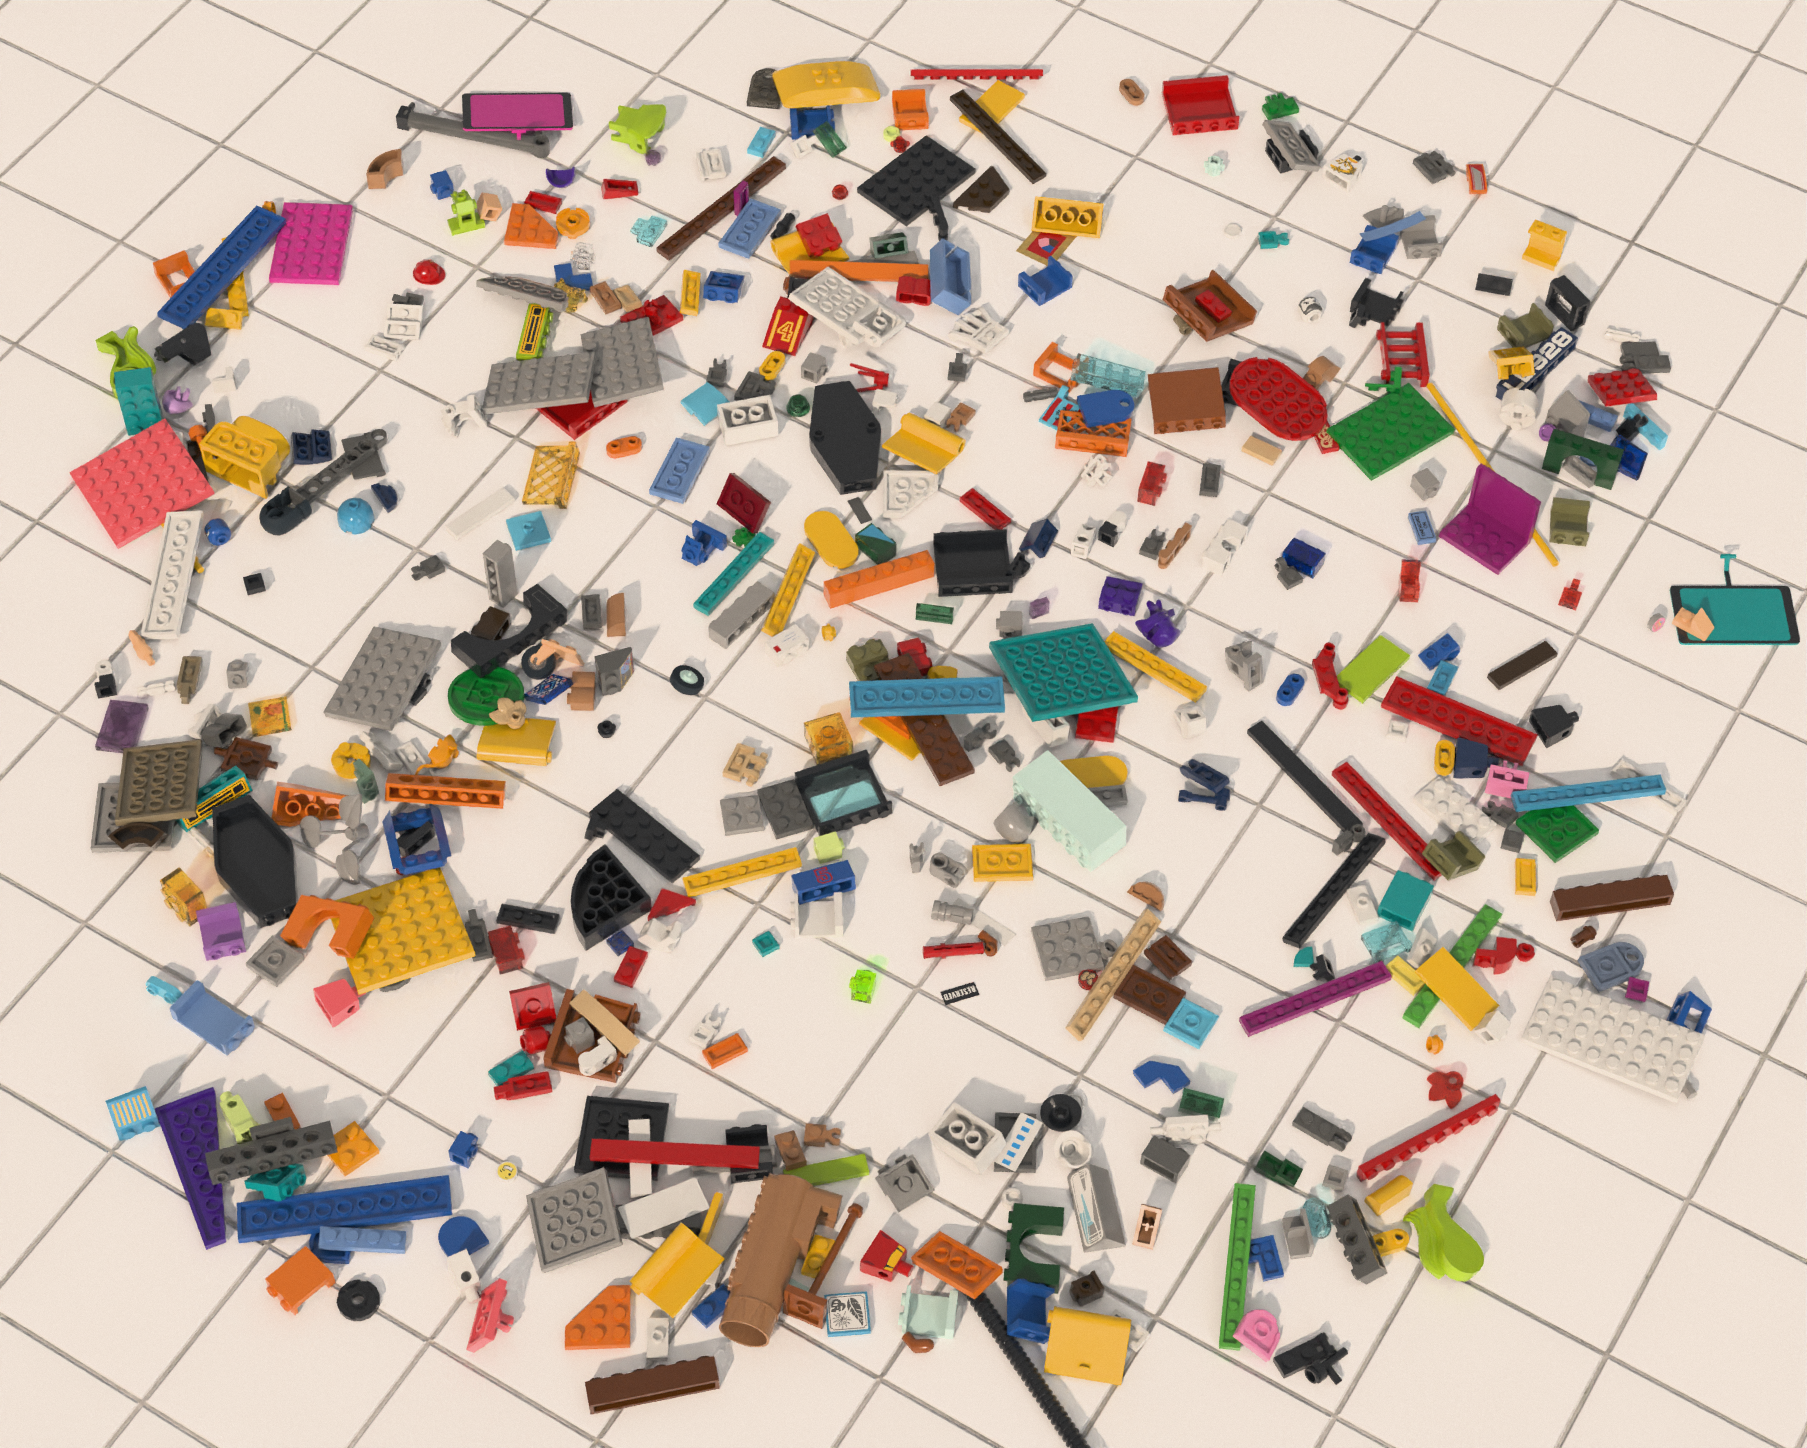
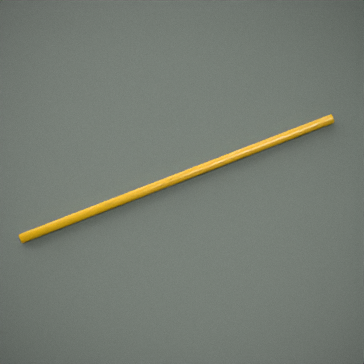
M1428 383L1427 389L1480 464L1482 463L1494 471L1433 383ZM1534 528L1532 538L1553 567L1558 566L1559 561Z

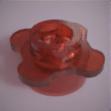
M898 136L894 141L890 142V146L893 147L895 152L903 153L910 146V142L906 141L902 136Z

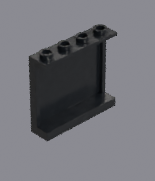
M1007 529L933 533L938 597L1013 593V576H1005L1010 567Z

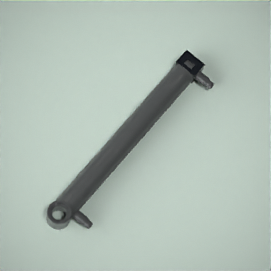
M411 102L408 106L401 105L396 115L397 129L409 131L410 128L429 131L533 153L537 158H546L550 154L549 139L546 135L542 134V131H535L534 136L521 134V140H517L516 133H512V131H464L463 121L413 111L416 105L415 102Z

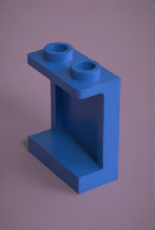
M826 105V109L797 111V108H790L792 140H796L803 135H806L808 138L818 134L819 138H832V131H835V121H831V119H834V111L830 109V105Z
M1367 224L1364 232L1377 228ZM1391 234L1371 241H1365L1362 238L1357 248L1352 250L1349 263L1382 274L1397 249L1399 236Z

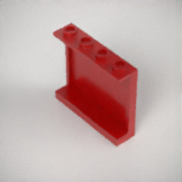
M1228 75L1162 82L1161 94L1172 135L1238 129L1240 117L1235 114L1228 89Z
M590 389L587 403L535 409L573 440H576L626 404L628 399L594 407Z

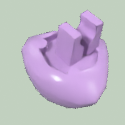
M177 386L176 390H167L162 397V406L165 412L179 414L189 410L193 406L192 402L188 399L190 389L186 388V391L180 393V386Z

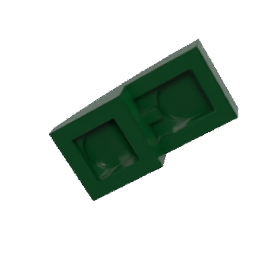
M1265 1150L1253 1169L1274 1181L1291 1187L1295 1186L1303 1171L1301 1167L1285 1158L1282 1161Z

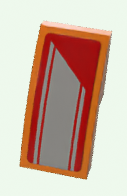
M1466 164L1469 194H1486L1487 182L1483 164Z

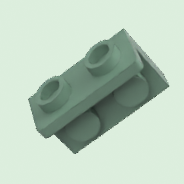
M357 759L353 762L354 774L358 779L356 784L359 794H362V802L366 804L368 801L376 798L379 794V789L374 772L360 759Z

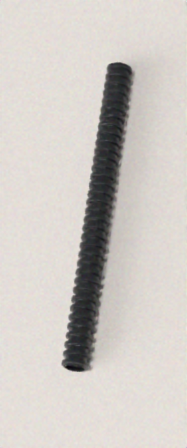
M982 1292L976 1299H973L963 1293L964 1296H967L966 1299L970 1302V1305L974 1307V1311L978 1312L977 1315L985 1323L984 1326L988 1328V1332L992 1333V1337L999 1344V1348L1003 1349V1354L1010 1360V1364L1014 1366L1013 1368L1017 1371L1018 1376H1021V1380L1025 1382L1024 1385L1029 1387L1028 1391L1032 1393L1033 1398H1036V1402L1043 1409V1413L1047 1414V1419L1051 1420L1050 1423L1052 1425H1055L1054 1429L1058 1431L1060 1437L1062 1436V1441L1066 1442V1447L1091 1448L1087 1444L1086 1439H1082L1083 1435L1079 1433L1078 1428H1075V1423L1071 1422V1417H1067L1068 1413L1064 1411L1063 1406H1060L1061 1403L1057 1400L1056 1395H1052L1053 1391L1049 1389L1048 1384H1045V1379L1042 1378L1041 1373H1038V1369L1031 1362L1030 1357H1027V1353L1023 1351L1024 1348L1020 1346V1342L1016 1341V1337L1007 1335V1325H1005L1002 1316L998 1314V1310L994 1309L995 1306L987 1298V1294Z

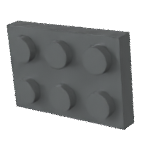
M794 779L757 789V794L776 840L813 829V823Z
M995 1112V1129L1002 1132L1004 1139L1008 1136L1020 1113ZM1024 1113V1114H1026V1115H1028V1116H1031V1117H1033V1118H1035V1119H1036V1117H1037V1114ZM1036 1137L1016 1171L994 1162V1172L1036 1173Z

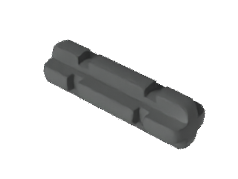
M1050 387L1049 390L1044 388L1033 390L1032 393L1031 391L1024 392L1023 399L1027 403L1032 402V400L1048 399V397L1055 398L1058 390L1056 387Z

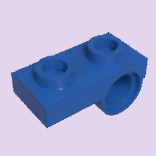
M1447 633L1421 652L1418 657L1431 671L1439 665L1441 660L1451 661L1455 659L1460 653V646Z

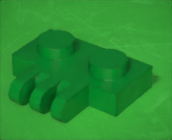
M1277 93V96L1273 94L1271 98L1270 96H1265L1267 104L1262 105V111L1268 120L1299 113V107L1293 97L1285 99L1282 93Z

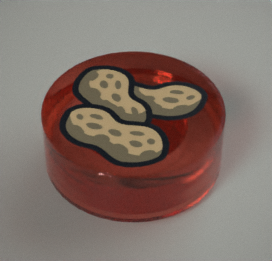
M1090 969L1081 971L1078 976L1079 986L1084 990H1090L1098 979L1097 973Z

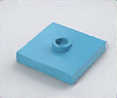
M541 511L506 519V525L515 551L551 542V537Z
M1183 998L1166 1023L1163 1031L1200 1049L1217 1023L1219 1016Z

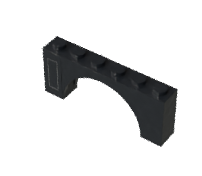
M536 584L523 592V605L531 614V620L524 630L515 636L502 640H485L475 637L467 631H463L451 639V652L477 676L482 678L492 673L500 665L507 663L515 655H519L530 645H534L544 636H548L556 628L563 626L567 622V609L539 584Z

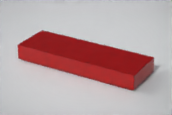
M974 488L960 497L959 502L994 530H1002L1011 523V518Z

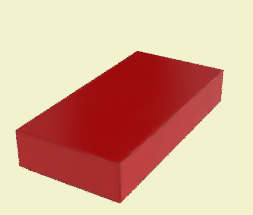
M530 191L524 204H529L537 210L557 214L562 204V198Z

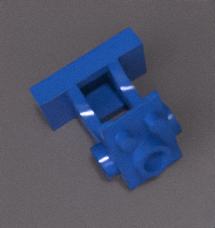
M695 520L692 524V536L695 539L690 538L688 535L686 536L685 543L681 549V559L695 566L705 563L715 548L721 551L726 549L727 535Z

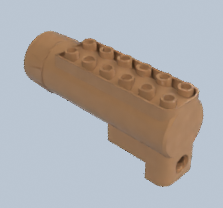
M769 1173L768 1177L764 1176L761 1192L757 1195L754 1212L751 1213L748 1229L743 1235L741 1250H738L735 1259L736 1264L734 1269L732 1268L728 1280L727 1290L730 1291V1294L725 1302V1309L719 1324V1330L725 1337L748 1347H765L769 1344L775 1324L779 1319L780 1309L784 1300V1290L790 1282L797 1258L806 1259L817 1224L834 1229L843 1195L814 1187L807 1180L790 1174L775 1175Z

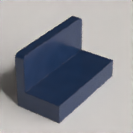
M1048 519L1032 523L1019 550L1022 552L1031 549L1039 558L1045 557L1058 530Z

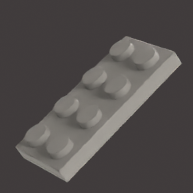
M1264 120L1262 126L1273 140L1274 145L1280 150L1281 155L1289 163L1291 169L1307 172H1318L1320 170V164L1290 122Z

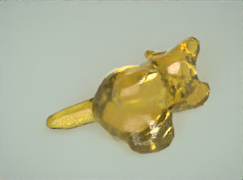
M560 278L559 282L554 283V287L565 291L567 297H569V305L566 308L567 312H575L578 303L584 304L588 301L585 289L567 286L563 278Z

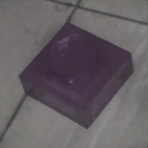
M1047 596L1030 602L1029 615L1032 619L1049 613L1050 601Z

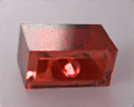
M511 925L488 931L490 946L499 974L522 969V960H525L523 949L518 948L517 944L520 943L518 933H513Z

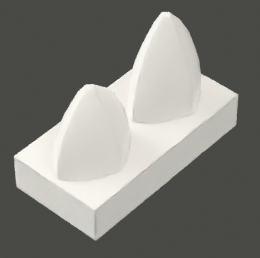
M208 703L204 711L195 714L194 718L197 723L188 729L189 736L196 740L201 739L203 745L206 744L201 737V732L208 725L214 724L216 719L222 715L215 704Z

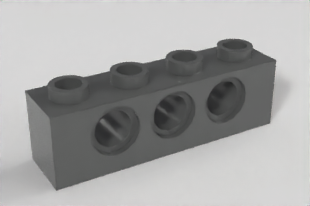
M1348 1194L1327 1205L1329 1211L1328 1218L1337 1229L1336 1237L1345 1248L1343 1253L1347 1261L1351 1262L1353 1267L1351 1272L1354 1278L1367 1285L1386 1275L1388 1271L1357 1199ZM1350 1218L1349 1224L1345 1226L1346 1220ZM1358 1236L1357 1242L1353 1244L1354 1238ZM1366 1255V1259L1361 1263V1258Z

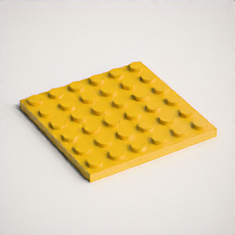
M440 867L334 900L341 903L346 901L357 906L362 904L368 907L369 912L374 916V920L354 959L345 957L359 995L475 956V951ZM331 918L332 925L336 931L339 925V918Z

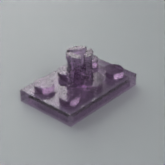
M110 699L95 744L96 750L123 753L124 748L137 747L149 710L148 704Z

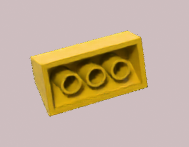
M1035 196L1031 231L1100 238L1104 204Z

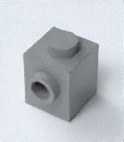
M810 352L801 365V378L817 384L822 375L825 376L827 372L826 357Z
M1426 468L1412 475L1410 487L1424 501L1438 494L1440 482Z
M1000 611V617L996 618V629L999 630V637L1012 638L1022 636V611Z
M583 1017L565 1027V1040L570 1047H573L577 1054L595 1045L594 1033Z

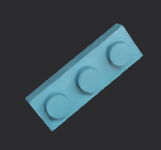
M1630 403L1626 405L1623 417L1625 420L1627 418L1633 420L1637 414H1640L1641 417L1646 415L1637 406ZM1647 417L1648 423L1643 427H1639L1638 430L1652 445L1661 450L1666 445L1668 435Z

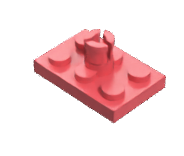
M499 1278L481 1291L480 1296L482 1299L478 1302L466 1350L474 1353L495 1339L497 1329L505 1333L510 1331L511 1327L508 1324L513 1325L514 1317L502 1313V1309H500L507 1295V1290L505 1289L506 1280Z

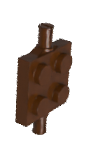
M235 737L227 749L215 747L216 749H214L215 755L224 756V761L220 767L221 772H226L237 766L245 773L247 778L257 781L266 767L277 770L279 762L268 760L272 752L271 745Z

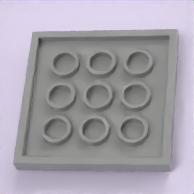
M98 783L90 847L92 853L126 852L108 837L113 831L122 827L116 826L115 823L119 783ZM174 820L146 823L156 826L168 834L155 850L149 846L139 845L127 852L171 851Z
M604 1167L526 1195L540 1269L543 1273L623 1245L609 1178Z

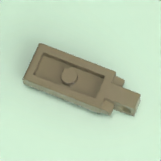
M182 657L176 685L177 692L180 694L181 704H189L191 694H195L197 691L203 663L202 657Z

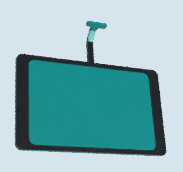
M1736 554L1720 555V559H1724L1726 586L1670 587L1669 591L1674 617L1682 607L1694 614H1697L1702 608L1714 626V630L1706 641L1676 626L1678 642L1681 645H1798L1800 643L1790 588L1788 586H1732L1729 574L1730 559H1736Z

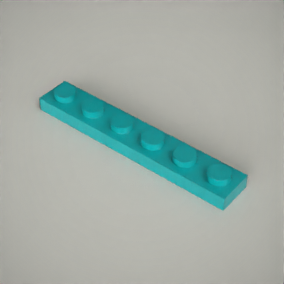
M759 532L693 603V608L709 616L774 546V539Z

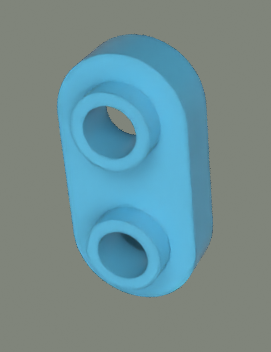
M150 976L145 983L147 986L146 990L150 994L161 996L169 1004L175 1003L182 995L179 989L155 976Z

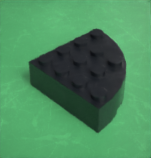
M606 844L591 854L575 877L570 900L573 926L578 940L585 951L652 909L651 897Z

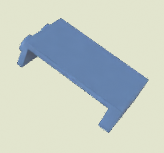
M198 980L169 1008L175 1021L226 1056L239 1047L240 1042L245 1037L251 1035L255 1028L250 1015L244 1019L206 993L203 983Z

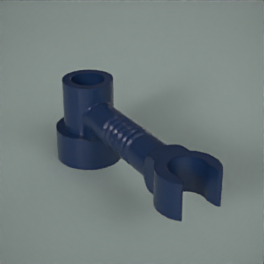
M1223 788L1215 793V796L1193 794L1187 790H1179L1178 801L1183 803L1194 801L1215 804L1216 810L1225 811L1227 809V802L1230 800L1231 791Z

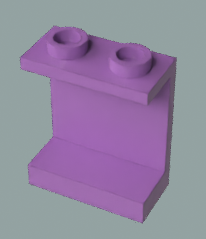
M236 902L196 911L206 961L218 960L231 955L236 956L246 952Z

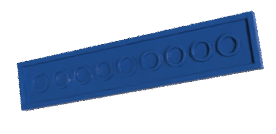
M256 205L157 312L158 318L182 329L196 323L286 224V218Z
M449 1175L299 1194L286 1197L282 1201L261 1199L238 1202V1242L247 1243L320 1233V1226L360 1228L453 1215Z

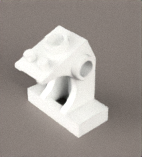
M475 395L467 396V401L451 403L440 410L443 416L441 421L449 435L453 434L458 438V426L462 424L463 420L467 419L474 420L480 428L487 427V414H483V405Z

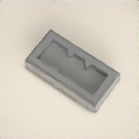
M1575 455L1565 458L1562 468L1586 487L1591 488L1595 483L1597 472Z

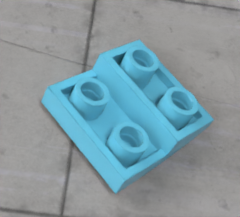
M708 382L680 401L689 414H694L704 426L718 417V404L730 402Z

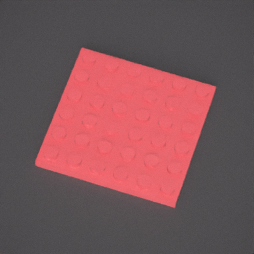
M165 418L69 472L118 549L165 523L167 512L186 511L215 494Z

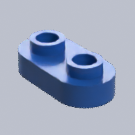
M1290 674L1286 677L1276 694L1278 704L1290 706L1295 702L1304 688L1305 681L1301 675Z

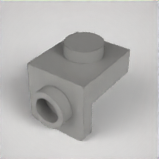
M234 660L228 663L226 674L229 689L247 688L248 662Z

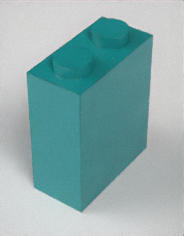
M1397 870L1379 904L1378 917L1413 932L1432 896L1434 885L1413 877L1407 872Z

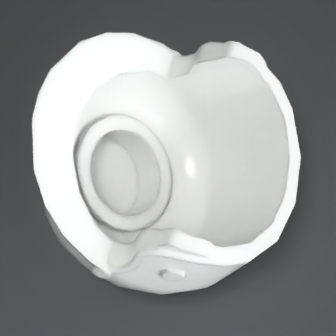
M1074 1130L1063 1132L1059 1135L1054 1145L1056 1159L1069 1169L1083 1167L1090 1160L1092 1154L1091 1145L1081 1133Z

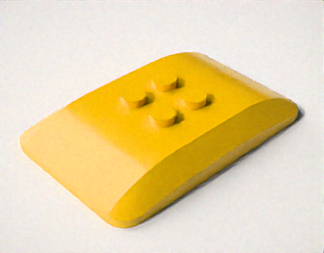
M835 61L800 64L772 73L780 100L786 108L874 102L880 99V91L870 67L862 63Z

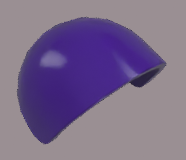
M576 167L568 170L546 169L548 182L556 188L570 186L576 176Z

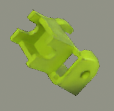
M643 104L639 109L619 105L618 112L620 115L615 122L609 121V129L618 131L620 134H611V140L629 144L630 149L637 153L649 154L651 147L648 146L647 139L654 136L657 132H662L664 129L667 113L666 106L663 104Z

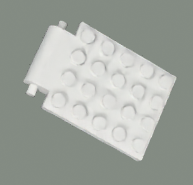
M826 267L790 293L788 298L795 305L801 307L856 345L865 341L873 347H879L906 325L903 315H896V311L830 267Z

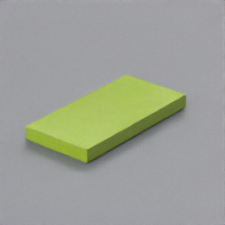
M1380 635L1337 675L1340 688H1345L1348 694L1363 704L1410 659V655Z

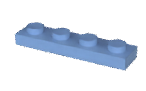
M320 1226L318 1249L405 1254L406 1231Z

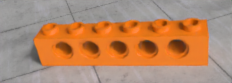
M388 773L385 783V801L503 809L506 781Z

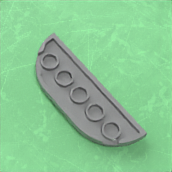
M493 276L476 280V287L483 288L484 291L497 292L498 295L502 296L508 295L512 299H522L530 304H540L541 307L554 308L558 312L565 311L569 305V297H567L565 291L531 280L505 276V278H495Z

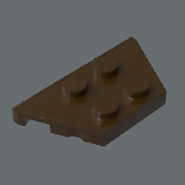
M991 165L953 202V208L958 209V206L968 207L969 211L990 213L1009 195L1010 189L994 166Z

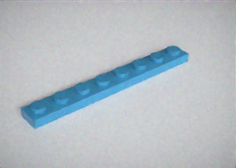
M1660 774L1514 791L1511 793V799L1515 811L1520 812L1665 795L1666 788Z

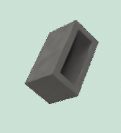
M1153 1136L1141 1154L1140 1164L1177 1184L1189 1165L1190 1155L1184 1149L1176 1148L1169 1144L1167 1140Z

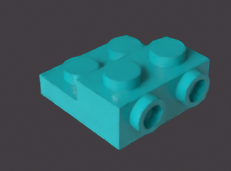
M295 1163L251 1175L244 1182L246 1189L263 1191L265 1199L282 1201L286 1197L292 1196L294 1190L299 1186H303L307 1178L304 1166Z

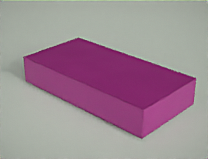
M742 181L734 190V213L736 216L739 215L749 201L748 182Z

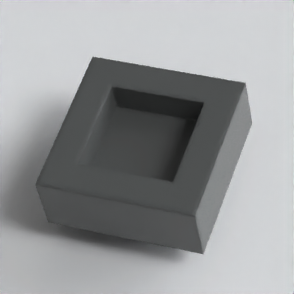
M1505 829L1500 849L1520 853L1524 833Z

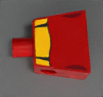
M882 1230L878 1232L860 1261V1271L862 1273L892 1282L898 1273L909 1277L914 1266L905 1262L907 1259V1249Z

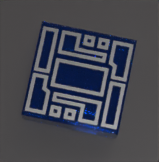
M623 930L606 939V944L618 957L625 953L629 946L634 947V942Z

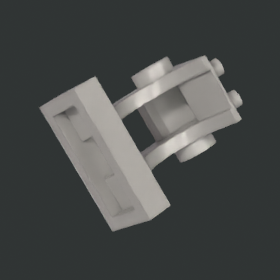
M1243 641L1240 644L1225 648V661L1228 669L1244 681V688L1248 692L1263 683L1262 655L1258 652L1253 654L1252 641Z

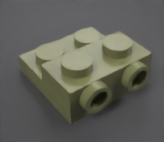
M869 639L865 645L859 647L853 645L846 651V661L857 681L880 680L874 670V665L890 660L888 658V651L881 639L876 641L875 639Z

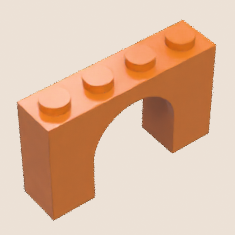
M301 895L280 936L289 946L306 949L314 931L322 922L331 918H339V925L329 943V947L337 956L354 959L374 920V916L369 912V908L362 904L357 906L346 901L341 903L330 898L321 899L315 895Z

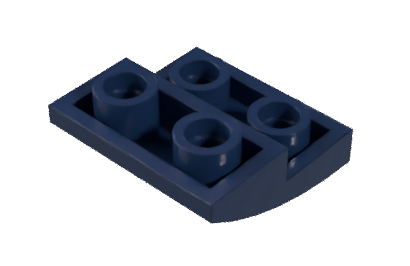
M311 429L310 434L292 432L293 464H319L332 460L329 431Z

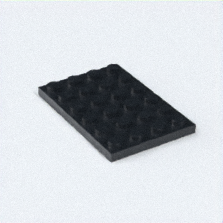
M926 135L858 186L857 193L907 227L929 210L928 204L931 203V196L937 195L939 201L973 176L976 173V168Z

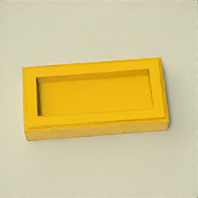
M1515 859V895H1536L1535 859Z

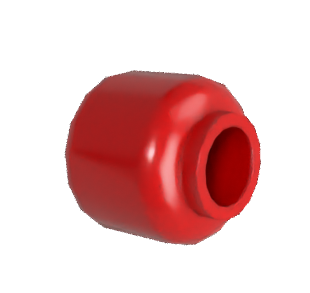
M543 1026L525 1029L520 1036L521 1048L528 1054L546 1051L551 1033L546 1031Z

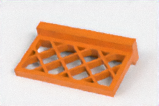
M1060 410L1055 442L1056 449L1127 457L1131 418L1123 422L1111 423L1104 427L1102 425L1096 426L1098 430L1093 432L1082 422L1084 419L1081 412ZM1063 416L1072 417L1074 420L1067 423ZM1077 423L1080 428L1075 430L1072 425ZM1127 424V426L1122 429H1120L1117 425ZM1113 427L1117 432L1110 434L1107 430ZM1104 433L1107 437L1097 435ZM1121 435L1124 439L1115 437Z

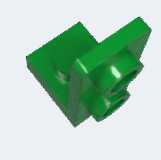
M1395 367V371L1391 370L1390 381H1394V385L1365 383V387H1368V391H1379V388H1386V392H1394L1396 389H1401L1402 367Z

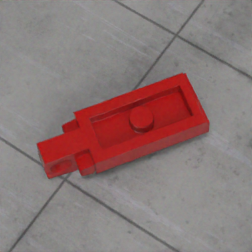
M549 1071L508 1078V1081L503 1082V1085L493 1087L495 1100H516L553 1093Z

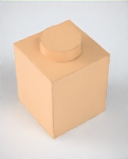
M481 193L476 202L480 219L496 221L502 211L498 196Z

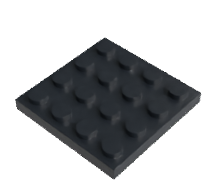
M587 1095L574 1173L587 1174L604 1167L607 1170L608 1176L630 1178V1163L590 1161L592 1139L629 1140V1120L650 1119V1141L664 1142L669 1103ZM651 1164L652 1181H658L660 1164Z

